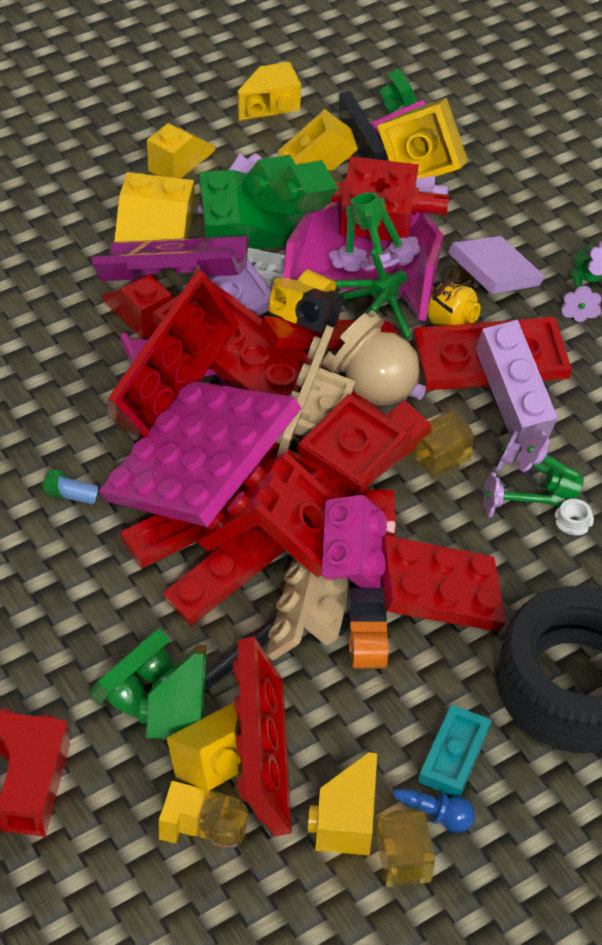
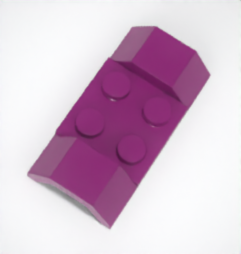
M248 235L111 243L110 255L93 256L92 265L100 281L135 280L141 274L159 273L161 268H174L176 273H187L195 271L198 265L207 277L239 275L247 267Z

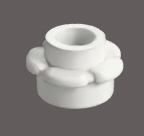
M579 499L566 500L555 512L557 527L562 532L578 536L587 533L588 527H591L594 522L590 506Z

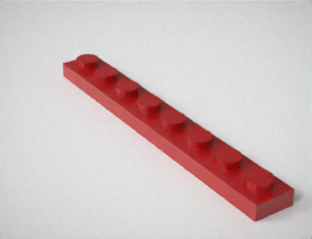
M405 400L384 417L411 434V442L385 469L431 433V423ZM330 473V478L325 483L320 482L336 498L354 495L353 488ZM303 512L304 521L309 527H312L310 518ZM256 525L224 543L164 591V599L192 627L282 554L285 549L259 525Z

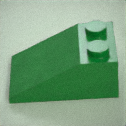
M236 170L199 172V199L204 238L248 235V248L259 249L287 246L288 239L304 213L286 215L259 209L243 182L248 175L247 173Z

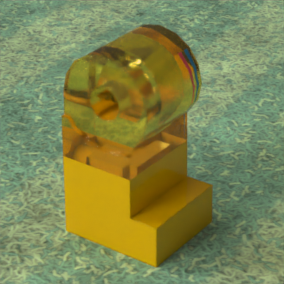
M172 781L159 818V840L177 843L179 834L183 833L209 839L214 846L221 849L238 847L246 837L247 808L241 800L235 797Z

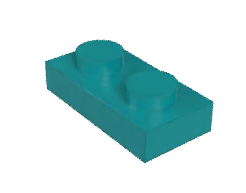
M451 704L422 767L418 783L454 797H461L488 735L492 720Z

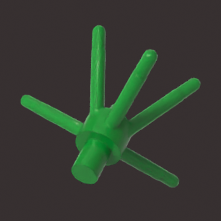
M372 249L371 256L379 275L378 278L373 280L333 281H335L336 287L341 288L365 287L341 294H345L343 300L371 294L375 300L365 312L367 315L371 310L376 312L382 303L389 301L402 333L408 339L411 337V333L395 297L400 291V286L408 281L407 274L403 270H398L392 275L386 273L378 251Z

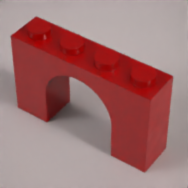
M0 709V755L9 764L0 795L1 831L46 837L70 747L67 721L59 720L51 715L36 717L16 714L8 709Z

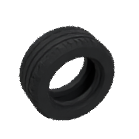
M565 586L548 590L525 602L515 612V615L512 616L506 628L497 671L500 698L504 703L505 709L509 712L511 718L515 720L516 724L539 742L573 753L602 752V695H579L560 688L545 675L537 661V657L547 648L562 643L583 644L602 651V589L589 586Z

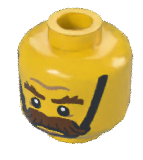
M447 281L440 283L432 289L427 314L430 322L435 326L475 323L478 320L481 307L478 303L476 292L472 288Z

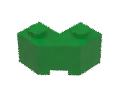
M291 155L257 160L243 181L259 209L286 215L323 210L339 189L322 160L295 164Z

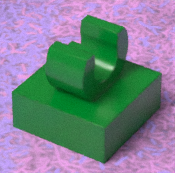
M398 68L389 73L388 77L391 85L385 86L379 91V94L385 101L383 104L389 113L395 112L401 105L405 108L417 103L413 89Z

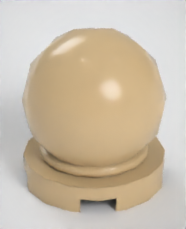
M371 310L368 315L366 313L361 315L341 335L340 338L345 344L336 355L329 351L322 362V367L335 374L345 372L346 378L356 381L353 388L355 393L367 399L373 405L392 406L408 397L418 384L420 371L418 356L410 343L395 333L381 332L384 319L374 310Z

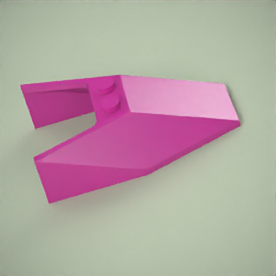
M332 202L327 204L323 210L305 213L287 241L283 278L298 281L302 273L308 269L331 280H373L378 278L379 275L376 269L364 270L361 266L357 271H347L343 267L336 268L332 264L333 261L329 259L331 251L339 250L341 247L346 246V236L340 235V203ZM416 212V215L412 216L409 237L417 238L418 245L421 248L420 252L413 255V260L406 265H399L397 263L384 269L386 273L391 275L398 270H403L407 274L408 281L400 286L398 294L403 296L418 320L426 321L444 235L427 213ZM354 237V247L365 250L367 252L366 258L369 261L371 250L374 249L372 240ZM380 240L382 251L388 248L393 241ZM337 287V288H339V289L349 290V291H351V290H356V289H357V287H352V288H341V287Z

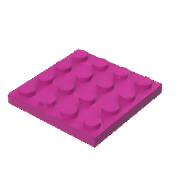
M192 381L179 391L175 401L165 412L157 417L154 426L150 429V433L139 440L122 464L110 473L108 480L101 487L99 493L110 503L208 527L302 408L295 397Z

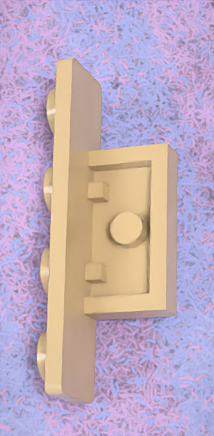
M327 325L322 338L315 336L307 356V358L313 360L312 364H303L296 384L301 386L302 389L300 393L293 391L290 396L295 397L302 409L276 440L275 443L280 444L277 456L288 451L294 434L305 437L347 394L351 395L355 380L320 368L331 340L333 327Z
M294 557L292 558L290 568L284 577L286 583L283 594L276 605L278 612L275 623L268 634L270 641L266 655L272 661L300 643L304 628L326 646L338 639L350 589V581L347 578L326 580L323 576L317 578Z

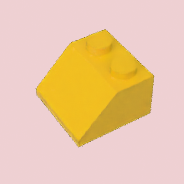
M447 97L417 107L377 125L389 161L419 164L417 179L435 175L439 176L461 169L468 161Z
M127 172L119 195L114 242L188 238L195 212L194 180Z

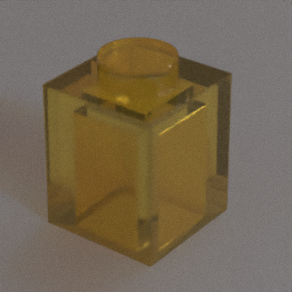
M451 411L429 421L431 423V433L417 443L416 449L411 452L429 475L435 478L471 460L474 434L470 426L462 422Z
M396 810L387 815L379 816L376 839L386 887L431 882L435 858L425 811L410 812L408 810Z

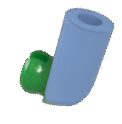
M56 469L48 471L45 474V479L42 481L44 492L53 498L70 499L93 505L98 492L97 485L66 478L62 471Z

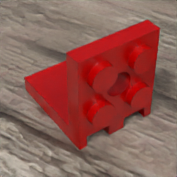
M284 452L262 466L256 465L209 526H204L197 542L209 552L259 525L318 578L322 576L325 503L328 499H335L336 497L292 456ZM303 512L310 518L312 527H309L304 521Z

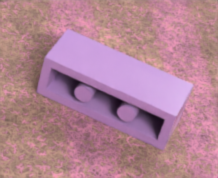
M518 320L482 329L475 350L510 438H512L514 431L518 432L514 442L522 445L528 436H534L538 430L544 431L545 435L549 437L558 417Z

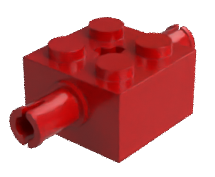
M350 156L347 177L343 179V182H335L339 189L329 202L340 203V235L346 236L347 215L345 208L351 206V199L361 193H376L379 198H384L386 211L399 238H408L412 216H415L416 212L447 217L450 194L420 192L419 188H417L419 164ZM380 219V225L377 227L379 239L392 241L382 219ZM355 223L354 237L371 239L369 230L361 229L359 224Z

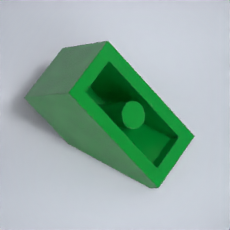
M198 644L152 685L148 697H141L139 722L140 724H147L146 738L167 739V737L203 719L207 645Z

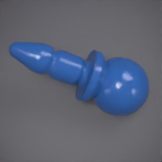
M396 789L393 792L394 798L403 805L429 814L431 823L438 824L441 822L450 832H465L474 823L475 810L472 804L463 797H451L448 799L446 794L439 793L435 799V797L424 793L418 794L417 791L412 789Z

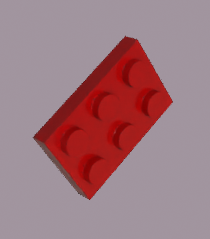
M388 535L382 538V553L386 563L385 572L382 575L386 612L499 632L506 624L494 556Z

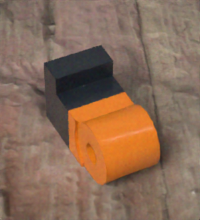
M350 588L347 615L349 653H351L352 669H387L388 633L384 589Z

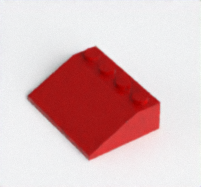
M199 269L196 271L108 397L107 413L121 428L140 439H143V437L150 433V429L154 426L157 417L169 408L184 386L192 381H201L239 326V323L203 271Z

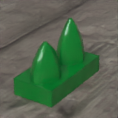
M158 628L96 682L89 691L91 697L99 705L108 700L109 703L123 713L139 718L141 697H147L135 674L138 673L147 681L155 683L173 667L172 659L164 648L171 640Z

